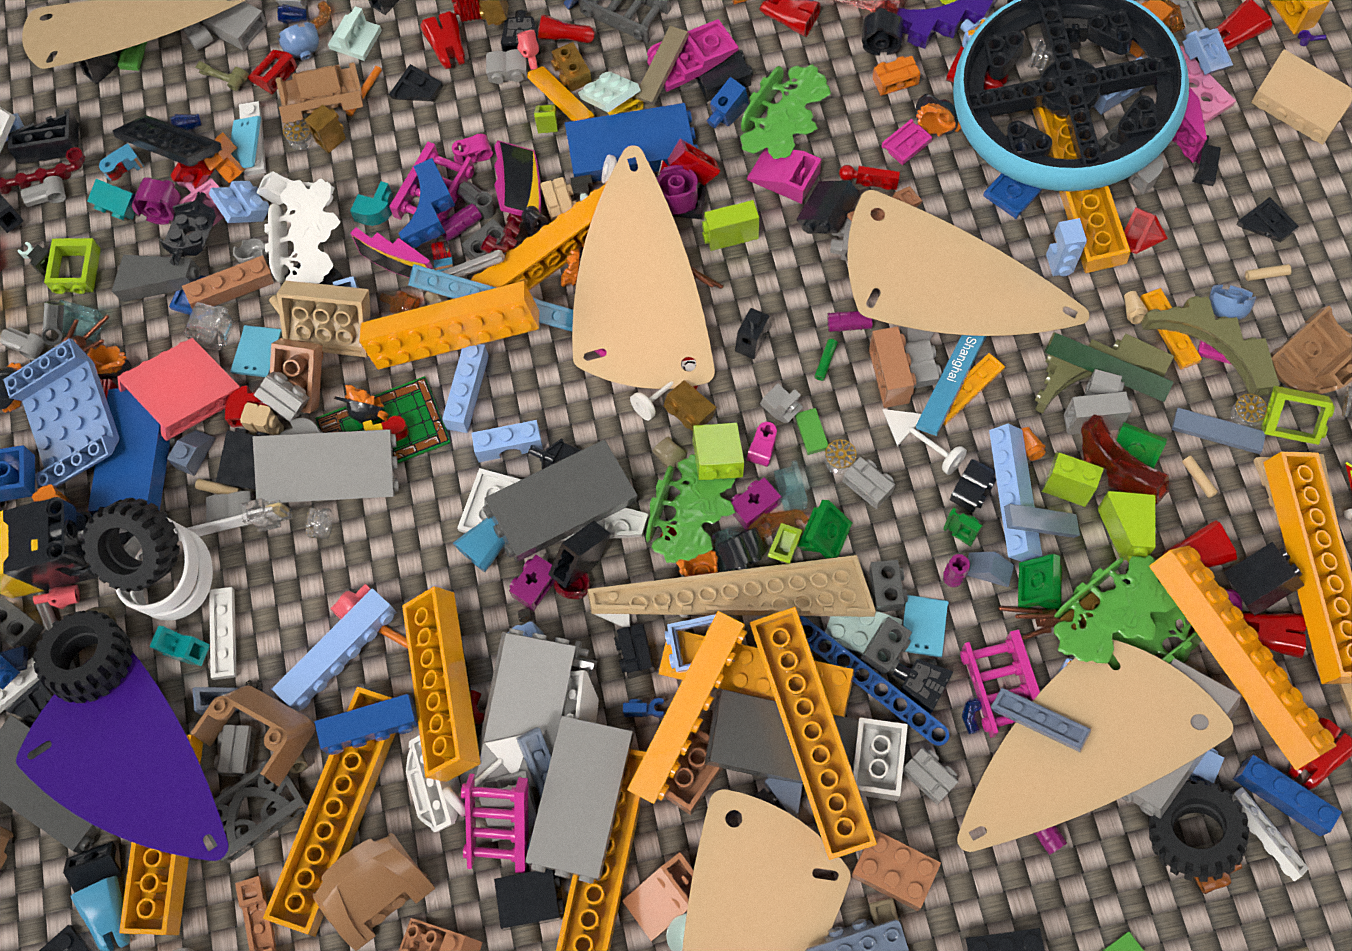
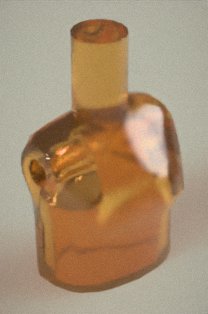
M401 290L397 291L394 297L384 293L380 295V301L390 304L389 310L393 314L416 309L420 305L419 297L412 296Z

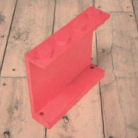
M193 338L180 342L177 346L161 352L158 356L144 361L139 366L125 371L118 376L119 391L122 392L127 389L160 424L161 436L166 441L225 409L229 395L234 390L240 388Z

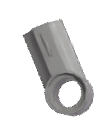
M199 22L182 29L196 51L214 41L204 25L201 26Z
M49 176L44 179L42 184L22 189L21 197L25 205L30 207L44 202H63L66 199L62 178Z
M11 327L4 329L0 335V343L18 351L30 360L37 359L46 346V343L38 335L33 333L28 335Z

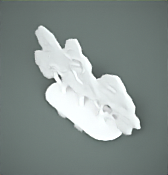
M318 179V181L313 183L310 189H307L301 180L288 182L287 188L280 195L281 201L287 205L286 213L278 204L273 203L269 206L268 224H265V233L269 235V243L265 244V252L269 254L271 272L280 283L286 280L320 284L324 276L333 267L328 254L320 251L318 244L325 242L329 238L331 230L339 225L340 220L333 212L323 211L326 203L330 200L331 185L322 179ZM295 210V213L290 215V211ZM287 222H290L291 227L287 235ZM288 241H292L294 244V251L290 257H288ZM295 253H298L296 258H292ZM298 261L301 267L299 269L293 267L294 263L290 262ZM288 268H289L290 274H289V275L286 277V279H285L284 276L288 273Z

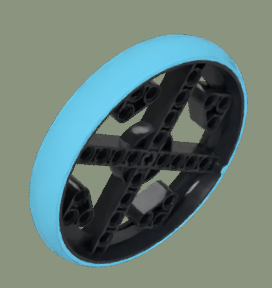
M1013 0L989 16L967 42L957 64L953 96L957 118L963 133L976 152L993 168L1013 180L1029 186L1054 191H1083L1101 188L1124 180L1142 170L1163 152L1174 138L1184 118L1189 97V76L1183 52L1172 32L1155 14L1134 0ZM1078 18L1088 20L1087 39L1118 55L1127 54L1130 51L1132 40H1134L1148 58L1095 68L1085 60L1074 58L1063 19ZM1040 24L1051 63L1043 71L1040 79L983 90L987 69L991 78L996 80L1004 78L1023 53L1024 35L1021 31ZM1157 84L1156 103H1154L1150 96H1139L1119 121L1116 140L1122 145L1101 154L1089 112L1096 104L1100 95ZM1045 107L1051 113L1066 118L1077 159L1051 158V137L1019 120L1012 121L1008 125L1007 135L1005 136L995 125L991 117Z

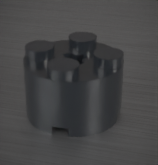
M878 8L875 12L867 15L863 19L862 24L863 49L872 55L880 56V52H887V55L897 52L901 48L903 18L895 13L888 12L885 8Z

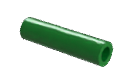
M827 340L814 378L819 381L825 380L838 344L836 340Z

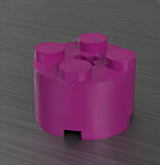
M680 165L669 166L661 170L660 175L656 179L671 214H682L694 210L698 198L696 174L690 169L689 171L683 169V166Z
M144 177L133 200L132 208L138 216L141 214L146 216V221L165 225L170 220H173L175 216L173 206L179 205L181 196L174 188L175 184L173 182Z

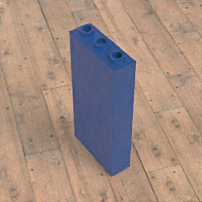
M685 103L565 122L574 177L591 174L592 182L602 181V171L607 155L615 156L618 162L623 151L628 146H638L641 148L653 172L660 170L662 160L670 166L667 159L680 138L693 145L695 131L694 127L690 128L689 125L692 122L690 110L686 111ZM636 157L627 159L630 170L633 172L637 171Z
M119 387L117 389H108L107 402L120 439L112 455L95 465L88 512L94 515L98 512L99 507H107L118 500L126 498L144 499L147 501V504L153 503L158 506L160 511L170 439L166 441L161 436L160 424L127 389L122 392L119 391Z

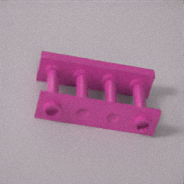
M427 142L414 166L433 158L435 164L457 171L458 174L454 181L442 177L446 187L449 188L448 191L455 204L458 198L457 191L459 186L464 181L467 182L474 175L475 168L472 159L467 157L463 165L440 157L436 145ZM412 167L389 206L393 217L400 220L407 212L414 215L417 207L410 205L414 197H420V183L414 167ZM452 207L447 211L437 214L440 223L447 219Z
M1019 630L1009 632L1005 643L972 651L970 642H967L963 645L962 651H960L963 665L967 664L984 717L981 720L983 729L989 733L990 738L998 734L997 727L1016 722L1004 716L994 718L990 704H993L998 693L986 695L983 685L984 681L1015 674L1016 676L1019 675L1021 684L1018 688L1008 691L1030 701H1033L1040 693ZM1004 652L1012 654L1014 660L1012 665L979 673L976 659Z
M469 774L467 783H463L461 788V798L465 799L466 843L463 848V858L467 859V869H472L475 857L510 859L511 862H515V873H525L527 867L525 862L528 853L527 846L529 844L528 778L518 777L516 787L499 789L475 787V774ZM475 797L510 799L511 802H514V807H512V810L475 807ZM476 817L511 820V822L515 823V827L512 830L476 827ZM476 837L511 840V842L515 843V847L512 850L476 847Z

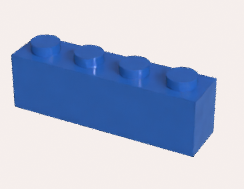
M405 694L315 721L320 749L326 754L335 755L343 752V748L365 746L367 741L386 740L390 738V734L397 732L399 734L409 733L413 731L414 727L418 726V719L413 699L409 694Z
M1255 755L1243 761L1233 778L1234 781L1318 836L1330 833L1342 813Z

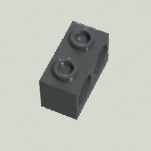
M491 219L462 243L465 255L470 260L486 255V252L478 253L483 251L480 249L483 241L490 234L494 238H499L496 244L500 245V241L504 236V228L494 219Z
M898 560L871 562L869 575L875 610L878 612L902 610L905 602H908L907 590L902 589L901 583L904 580L903 567H899ZM888 571L893 575V578L886 579L881 573ZM892 593L895 595L896 600L889 601L884 595Z
M2 597L0 599V634L6 635L7 637L4 640L14 648L18 645L28 648L44 630V627L15 604ZM7 615V619L2 622L3 618ZM24 628L23 632L18 635L19 630Z
M887 617L881 622L860 660L881 674H885L889 670L893 672L900 661L897 658L901 651L905 652L911 643V640L908 638L912 632L892 618ZM890 632L897 635V643L890 640ZM878 651L886 655V662L879 660L877 656Z

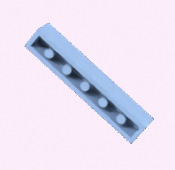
M1008 423L989 430L1008 557L1023 562L1042 557L1039 533L1007 528L1004 506L1015 504L1035 508L1023 431Z
M372 588L272 690L290 708L298 712L305 709L310 704L311 699L317 693L323 691L327 683L334 676L342 672L346 663L350 659L355 658L360 653L361 648L377 636L379 629L393 620L397 612Z

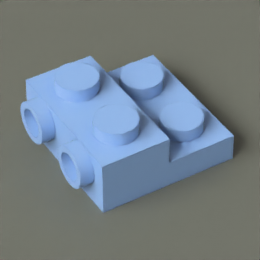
M1205 28L1199 32L1197 30L1185 36L1186 40L1182 41L1185 46V53L1189 56L1190 60L1198 58L1199 66L1205 75L1227 69L1233 65L1217 28L1212 30Z
M232 181L230 187L211 188L209 192L210 197L227 223L263 222L268 213V202L261 199L259 194H257L258 187L253 186L250 181Z

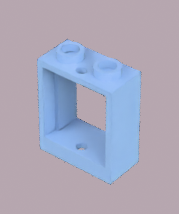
M715 615L667 624L668 631H665L667 645L672 647L673 654L669 655L672 669L675 668L676 672H687L691 663L683 664L677 631L710 625Z

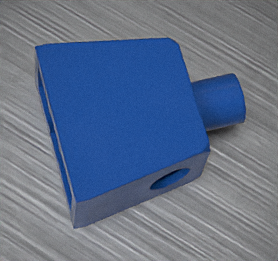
M730 77L710 102L712 114L706 120L707 123L713 128H716L721 122L726 126H730L745 112L749 105L746 88Z

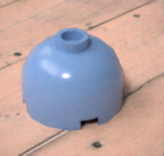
M306 22L304 23L305 26L300 28L296 24L279 33L280 38L278 37L277 39L283 51L293 55V58H301V60L312 57V53L316 51L319 44L318 32L313 23Z
M1214 285L1211 288L1209 299L1213 313L1217 317H1237L1238 320H1241L1251 312L1256 300V296L1252 297L1253 293L1251 291L1231 285L1229 289H1222L1223 285Z

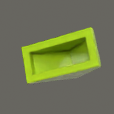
M556 105L536 106L534 117L538 134L558 132Z
M781 523L768 557L789 564L792 563L803 530Z

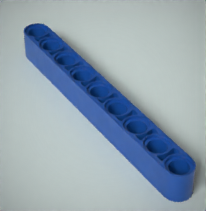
M799 616L803 628L807 626L813 628V634L807 640L814 652L828 663L839 666L838 659L840 656H849L850 664L845 668L854 669L853 682L932 744L942 746L948 742L949 731L946 726L806 617ZM825 640L830 641L832 644L831 650L827 653H823L819 649L821 642ZM861 669L869 672V678L865 682H860L856 678L857 672ZM879 684H885L888 687V692L883 697L875 694V688ZM899 698L907 702V707L902 712L894 709V702ZM921 713L925 715L926 723L923 726L917 727L913 724L912 720L915 714ZM936 728H941L945 731L946 737L941 742H936L932 738V732Z

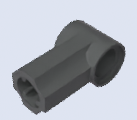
M464 181L459 186L457 191L458 197L468 205L474 204L481 213L482 219L493 217L495 207L490 193L482 192L470 181Z
M57 301L44 302L42 340L47 345L54 346L62 340L64 303ZM55 330L59 335L56 338H49L46 332Z

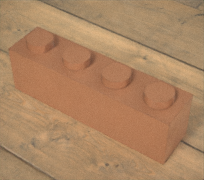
M262 255L183 285L182 288L195 314L274 284L269 267Z

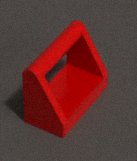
M273 49L250 73L248 79L273 95L278 89L276 78L281 77L283 81H286L298 67L293 55L285 51ZM275 59H278L277 63L264 76H260Z

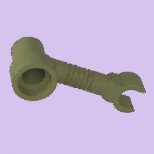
M201 61L195 67L199 69L198 73L202 75L213 76L228 82L227 86L234 91H238L242 83H245L249 76L245 70L239 67H234L231 74L214 69Z

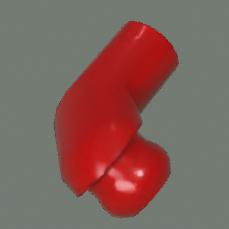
M471 690L470 698L474 723L480 725L484 720V714L479 712L477 704L482 694Z

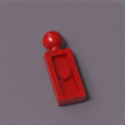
M844 165L839 170V177L842 180L851 181L854 178L857 179L856 184H861L865 187L874 186L885 190H897L900 175L898 171L859 166L858 170H855L851 165Z

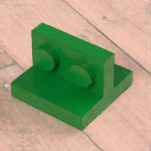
M1124 422L1116 433L1113 446L1106 458V463L1149 479L1166 445L1167 439Z
M822 500L819 507H814L798 547L803 551L820 552L826 559L838 558L852 522L830 500Z
M1050 554L1020 562L1018 607L1041 606L1047 609L1059 610L1061 608L1062 591L1060 556Z

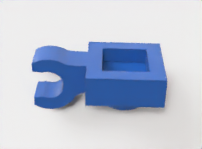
M656 698L650 704L643 703L639 699L629 700V703H623L624 717L654 716L661 718L664 716V712L656 711L655 706L664 704V699Z

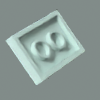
M605 72L595 82L586 84L578 94L582 100L606 112H610L641 90L637 83L615 73Z
M876 611L874 617L830 616L825 633L845 649L862 655L884 619L890 617L899 624H902L903 620ZM890 632V640L896 643L897 635ZM827 640L823 641V642H825V643L831 644L830 641H827ZM878 651L877 656L879 660L886 662V655Z

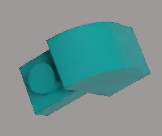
M381 181L373 198L360 194L357 195L350 210L355 222L375 226L384 223L390 218L392 212L389 204L392 202L393 193L389 184Z
M158 626L149 647L174 660L202 666L210 644L193 636L181 635L164 626Z

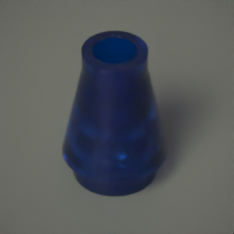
M286 4L278 6V22L287 24L307 21L306 9Z
M174 114L175 116L170 117L172 125L185 130L202 126L199 114Z

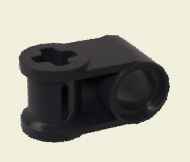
M529 206L522 212L521 217L527 229L528 237H532L539 232L544 225H549L548 219L541 215L535 206Z

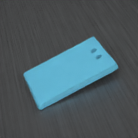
M260 116L233 121L231 141L237 149L231 155L243 168L255 166L261 123Z
M244 325L230 372L232 374L266 377L270 374L271 343L280 339L282 329Z
M907 595L908 602H905L903 626L912 633L908 638L911 640V643L905 652L942 658L949 602Z

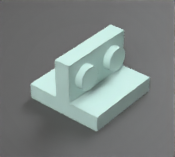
M355 6L351 13L345 14L328 46L331 50L365 61L382 30L380 25L366 21L362 8Z

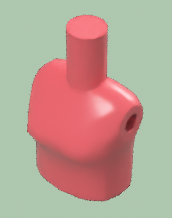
M527 30L517 34V49L523 57L528 58L530 70L537 69L535 55L539 52V45L536 40L535 31Z
M364 584L356 594L351 591L344 592L339 600L330 608L331 611L342 619L371 589Z
M78 585L55 587L49 593L33 596L35 605L48 602L51 606L59 609H64L66 606L77 604L80 601Z

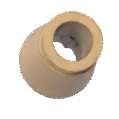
M1130 291L1124 295L1127 319L1132 324H1139L1148 312V309L1137 295V292Z

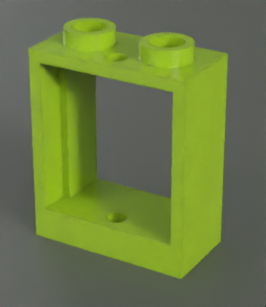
M53 238L44 283L56 294H64L65 292L77 294L94 292L101 248L93 238ZM62 256H85L81 278H58Z
M1274 386L1261 428L1266 435L1319 445L1321 439L1325 438L1328 427L1326 424L1328 418L1333 416L1335 406L1329 396ZM1285 400L1321 407L1313 434L1277 427Z

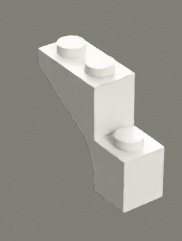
M272 171L263 177L257 194L272 203L281 205L283 202L280 195L287 188V183L292 180ZM302 182L307 189H310L311 185L313 184L309 182ZM331 186L330 200L326 203L325 206H329L333 200V186Z

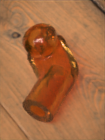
M326 1L318 3L319 15L310 21V23L315 25L316 29L330 20L331 7Z

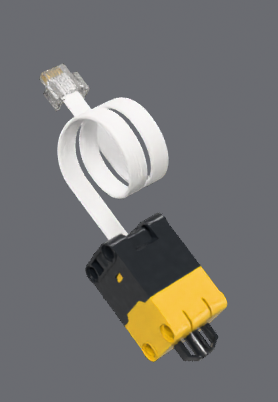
M59 497L35 501L27 505L0 511V594L9 598H17L55 587L98 578L99 576L96 573L93 574L89 569L91 565L89 562L86 563L84 558L86 553L85 550H82V542L85 541L82 538L83 530L93 515L88 512H76L73 504ZM261 498L241 503V515L188 528L167 518L169 522L174 523L176 527L174 532L178 533L179 541H182L185 554L184 571L178 586L167 598L148 605L145 601L143 590L124 592L118 588L116 590L117 595L127 606L159 620L169 621L186 617L201 606L209 593L212 583L213 568L211 556L207 546L199 536L248 524L256 526L258 532L280 528L281 521L293 519L292 508H288L280 500L268 502ZM120 528L119 533L127 532V530ZM133 536L123 548L130 556L135 558L142 547L137 538ZM143 551L139 553L136 558L137 560L143 561Z

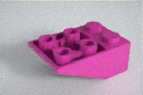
M1189 87L1187 109L1172 141L1176 142L1183 154L1194 163L1207 140L1200 100Z
M764 148L747 180L802 204L820 174L821 158L805 151L792 150L790 156L786 158L773 159L768 152V148Z

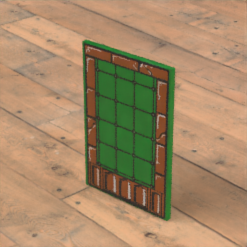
M425 376L374 395V400L380 397L381 403L385 408L384 411L389 414L387 420L392 416H400L408 427V435L404 439L397 441L396 447L392 448L393 456H397V464L451 443ZM346 406L315 418L318 428L323 433L365 431L363 424L348 416ZM379 418L373 424L385 422V420Z

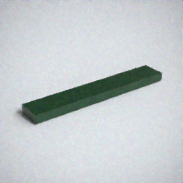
M1053 332L1045 349V353L1093 372L1095 369L1120 375L1122 376L1121 382H1124V386L1165 402L1174 383L1171 380L1056 332Z

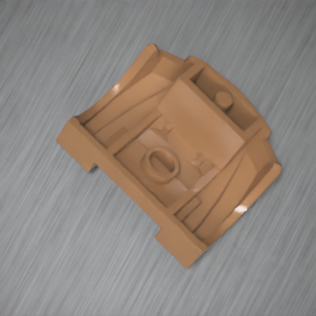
M349 63L350 68L341 69V66L338 64L292 74V79L283 81L281 77L276 78L282 104L279 107L283 123L302 120L305 113H312L322 104L328 109L342 106L343 111L363 107V98L355 63Z
M1328 305L1315 312L1299 331L1281 347L1276 348L1270 353L1277 379L1291 389L1324 394L1343 388L1352 382V334L1341 328L1332 314V308Z
M389 833L387 837L375 842L372 839H368L340 857L322 875L323 883L313 893V898L339 935L350 947L358 951L376 936L372 930L373 927L382 923L387 916L402 907L410 898L417 904L432 892L435 886L427 874L423 873L414 863L396 836Z

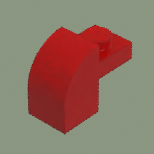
M204 159L195 166H186L178 162L170 176L173 182H192L194 188L197 189L208 181L214 169L210 171Z
M242 386L234 390L226 401L225 420L232 428L244 427L240 418L245 404L253 403L258 406H268L254 396L255 392L252 393L248 386Z

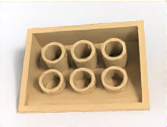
M1284 49L1251 103L1273 115L1276 119L1290 125L1293 129L1310 137L1313 141L1323 145L1352 103V88Z
M285 280L277 292L283 339L323 344V353L359 357L368 356L359 342L361 323L370 321L369 289Z

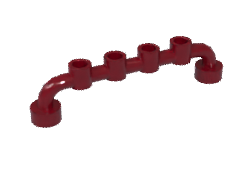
M74 147L66 153V158L71 164L59 163L55 168L48 170L38 168L35 173L27 175L25 173H18L15 178L7 180L0 177V193L8 194L12 187L17 185L21 189L31 187V182L39 181L42 184L44 179L49 176H59L62 180H67L71 177V172L77 171L82 167L85 155L80 148Z
M509 213L500 245L496 244L497 239L489 234L483 241L480 249L487 254L497 250H502L503 253H506L508 250L513 249L517 243L515 238L520 231L518 226L522 222V217Z

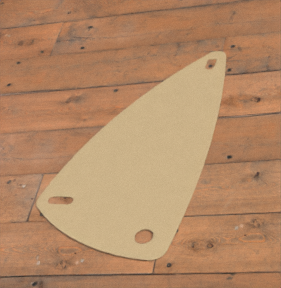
M89 0L40 7L28 15L23 27L22 42L27 56L37 67L42 69L109 54L162 37L212 17L245 0ZM45 14L53 15V17L48 20H40V17ZM58 51L54 60L46 63L50 53Z
M628 146L620 156L605 185L585 240L574 298L573 361L578 368L592 375L633 387L661 389L669 382H673L669 389H674L683 380L691 386L706 384L714 377L715 369L704 313L690 263L667 201L643 151L638 146ZM636 157L637 171L633 172L630 170L627 159ZM602 348L607 351L604 357L589 361L584 359V354ZM685 357H692L696 361V367L692 371H685L681 367V361Z
M868 190L861 195L851 222L847 257L853 297L858 311L863 316L918 330L975 336H1006L1047 332L1081 325L1089 320V312L1083 305L1031 269L988 243L938 217L878 191ZM874 208L882 209L885 213V218L881 221L874 220L871 217V210ZM878 288L881 294L873 308L867 307L866 302L872 290ZM1069 307L1078 313L1073 318L1065 314L1063 308Z
M1112 639L1114 643L1113 655L1121 666L1119 670H1113L1108 663L1078 661L1075 657L1032 701L1091 729V733L1081 752L1016 722L994 754L981 778L957 838L958 845L964 851L974 852L1039 832L1107 805L1166 776L1228 739L1233 733V723L1212 697L1184 673L1144 650ZM1196 714H1202L1207 717L1209 725L1204 730H1197L1192 727L1191 718ZM980 826L985 827L987 833L973 841L969 832Z
M726 789L718 790L710 798L700 837L688 901L682 951H805L809 947L824 943V937L828 936V931L834 924L851 878L850 870L840 857L829 860L822 838L788 812L743 793ZM731 810H737L742 815V823L735 828L728 826L725 820L726 814ZM815 868L833 870L838 873L839 877L836 881L813 877L812 871Z

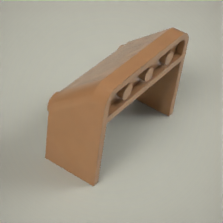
M243 686L215 698L191 731V734L211 747L236 708L268 725L270 728L265 734L264 744L266 748L274 753L260 774L279 787L314 734L315 725L313 721L252 686Z

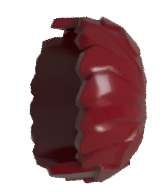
M586 573L567 588L554 581V589L566 599L579 600L588 593L590 578Z

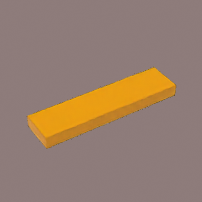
M544 66L528 72L527 78L572 121L594 118V114Z
M1161 288L1143 294L1140 297L1148 312L1153 309L1162 311L1172 308ZM1157 329L1169 351L1174 356L1173 358L1180 370L1201 362L1202 358L1188 335L1176 331Z
M988 353L969 371L943 423L944 425H947L1005 369V366L993 355Z

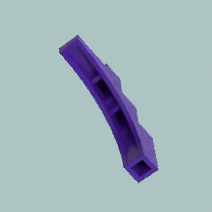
M956 0L941 7L912 10L879 3L876 9L885 8L888 12L901 16L903 18L902 33L908 35L907 42L925 49L935 32L953 39L966 19L976 24L982 18H988L997 0Z

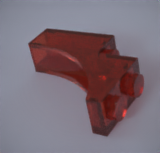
M1094 414L1088 421L1083 423L1081 434L1084 461L1107 469L1106 475L1108 476L1109 487L1125 493L1155 495V504L1157 505L1169 492V475L1145 465L1129 454L1109 432L1101 416Z

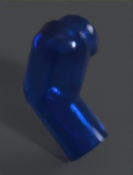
M979 699L967 700L963 708L962 719L969 735L980 731L975 720L976 711H980L982 708Z

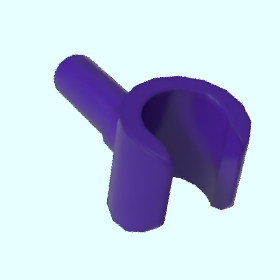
M1302 30L1299 32L1298 39H1301V46H1307L1309 41L1326 40V35H1311L1308 30Z

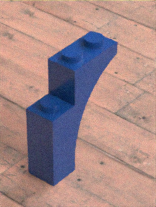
M433 158L413 166L420 183V199L412 219L398 233L401 240L412 248H416L444 234L445 231L437 214L455 206Z

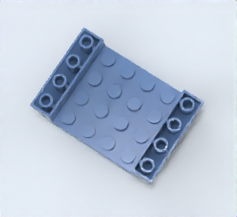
M67 339L3 379L9 398L23 402L44 467L42 471L35 474L38 489L51 484L57 488L112 455L120 438L94 362L73 339Z

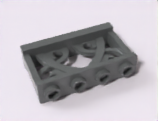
M269 759L262 762L260 768L253 773L249 772L240 778V782L233 787L224 788L220 791L219 796L214 799L217 810H222L223 816L220 818L221 822L227 821L226 826H223L225 832L227 831L229 848L226 855L220 859L226 864L232 863L305 812L309 806L289 773L275 792L271 791L275 784L272 782L266 784V778L260 774ZM286 785L295 798L291 802L280 795ZM245 797H262L267 799L261 810L262 822L257 825L253 821L246 819L237 821L238 812ZM274 801L276 803L271 808H276V812L273 815H269L267 813L268 808ZM247 825L249 830L242 835L241 830L243 828L237 829L238 826ZM208 834L207 836L215 848L217 844L212 835Z

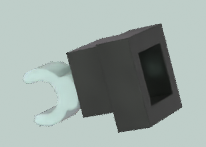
M591 174L570 178L574 200L580 199L582 201L588 197L589 189H593Z
M25 242L28 250L25 252L18 250L19 254L25 259L29 258L31 260L29 263L38 273L44 276L50 252L38 244L34 248L30 243Z

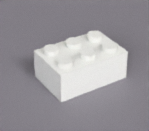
M860 717L858 720L852 767L861 796L898 801L901 793L908 724Z

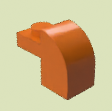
M222 132L214 139L221 143L222 150L215 153L211 158H205L204 162L210 171L215 168L230 183L245 169L231 155L237 147Z

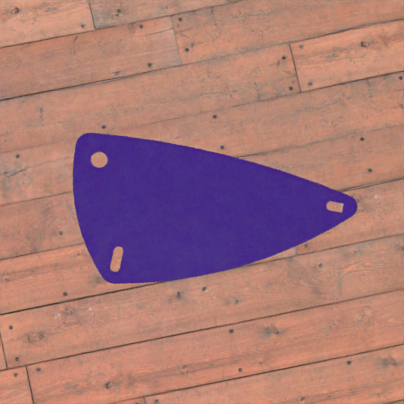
M134 652L131 655V666L127 667L128 673L126 677H122L119 681L120 685L109 690L110 693L104 697L101 695L98 697V700L92 702L86 700V703L76 704L75 702H66L54 694L33 723L16 757L17 766L31 781L75 815L98 828L130 842L174 855L208 861H218L226 855L229 848L226 834L199 761L172 708ZM51 741L52 744L49 749L34 759H28L29 752L44 742ZM208 834L212 835L217 844L210 851H208L203 842V838Z

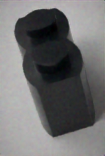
M971 459L955 486L950 501L973 513L977 507L981 509L987 498L984 496V493L987 489L991 491L996 482V478H994L995 470Z
M757 527L744 530L717 545L727 570H743L748 567V562L752 564L762 559L761 555L767 552Z

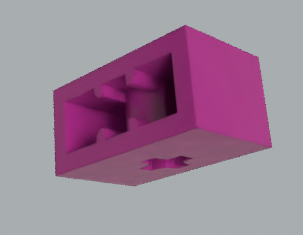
M765 477L760 481H753L748 486L747 491L743 494H736L730 500L735 511L732 515L745 530L750 529L781 505V495Z
M536 554L532 559H528L523 566L524 571L510 583L509 592L512 598L535 611L554 585L555 580L548 575L552 564ZM530 580H531V581L537 580L536 583L532 582V583L529 584V581H530Z

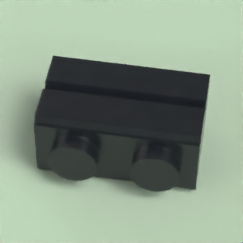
M644 623L618 629V637H614L616 650L622 651L623 659H619L622 673L627 672L629 679L654 673L655 668Z

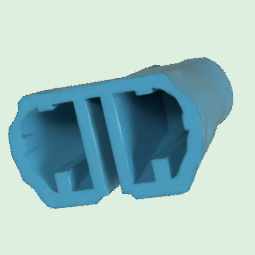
M485 518L453 542V545L467 559H471L472 563L483 572L487 571L505 545L503 538H498L493 529L495 524L492 518Z
M117 876L105 878L70 896L100 951H114L109 935L111 931L119 947L122 948L130 944V934L119 933L123 902Z

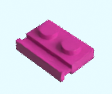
M912 119L882 142V148L887 149L888 153L901 165H904L932 142V136L921 126L916 125Z

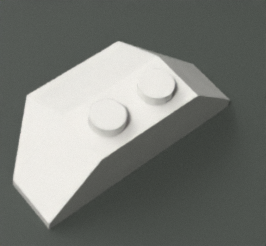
M584 670L570 671L561 717L565 716L596 723L599 699L588 673Z
M419 735L409 741L410 750L407 756L406 775L418 818L429 826L433 832H439L455 824L459 814L443 796L441 791L446 787H450L458 795L461 793V786L458 776L448 782L425 778Z

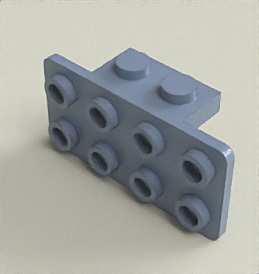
M859 919L854 921L852 926L832 928L828 931V936L824 937V943L805 950L909 951L901 924L896 919L876 926L870 920Z

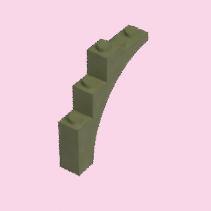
M1191 297L1187 299L1182 308L1177 306L1169 310H1150L1141 321L1143 330L1161 329L1176 331L1195 337L1213 347L1235 367L1244 381L1249 394H1255L1259 397L1271 395L1273 387L1280 386L1266 338L1257 339L1256 337H1251L1244 340L1237 317L1228 318L1225 316L1215 320L1209 297Z
M1126 333L1122 340H1116L1113 348L1093 339L1089 344V347L1161 377H1164L1174 357ZM1049 354L1045 361L1048 363L1046 372L1049 373L1044 382L1047 387L1045 391L1040 389L1035 401L1038 404L1035 410L1043 414L1051 401L1059 393L1075 382L1092 376L1093 372Z

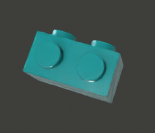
M99 179L95 180L87 202L95 204L94 209L106 213L107 210L112 211L111 216L123 221L125 217L133 220L135 215L132 208L135 194Z

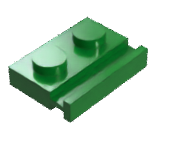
M953 508L948 515L943 530L949 529L953 532L952 536L971 547L982 525L975 517L965 515L964 513L959 515L956 513V508Z

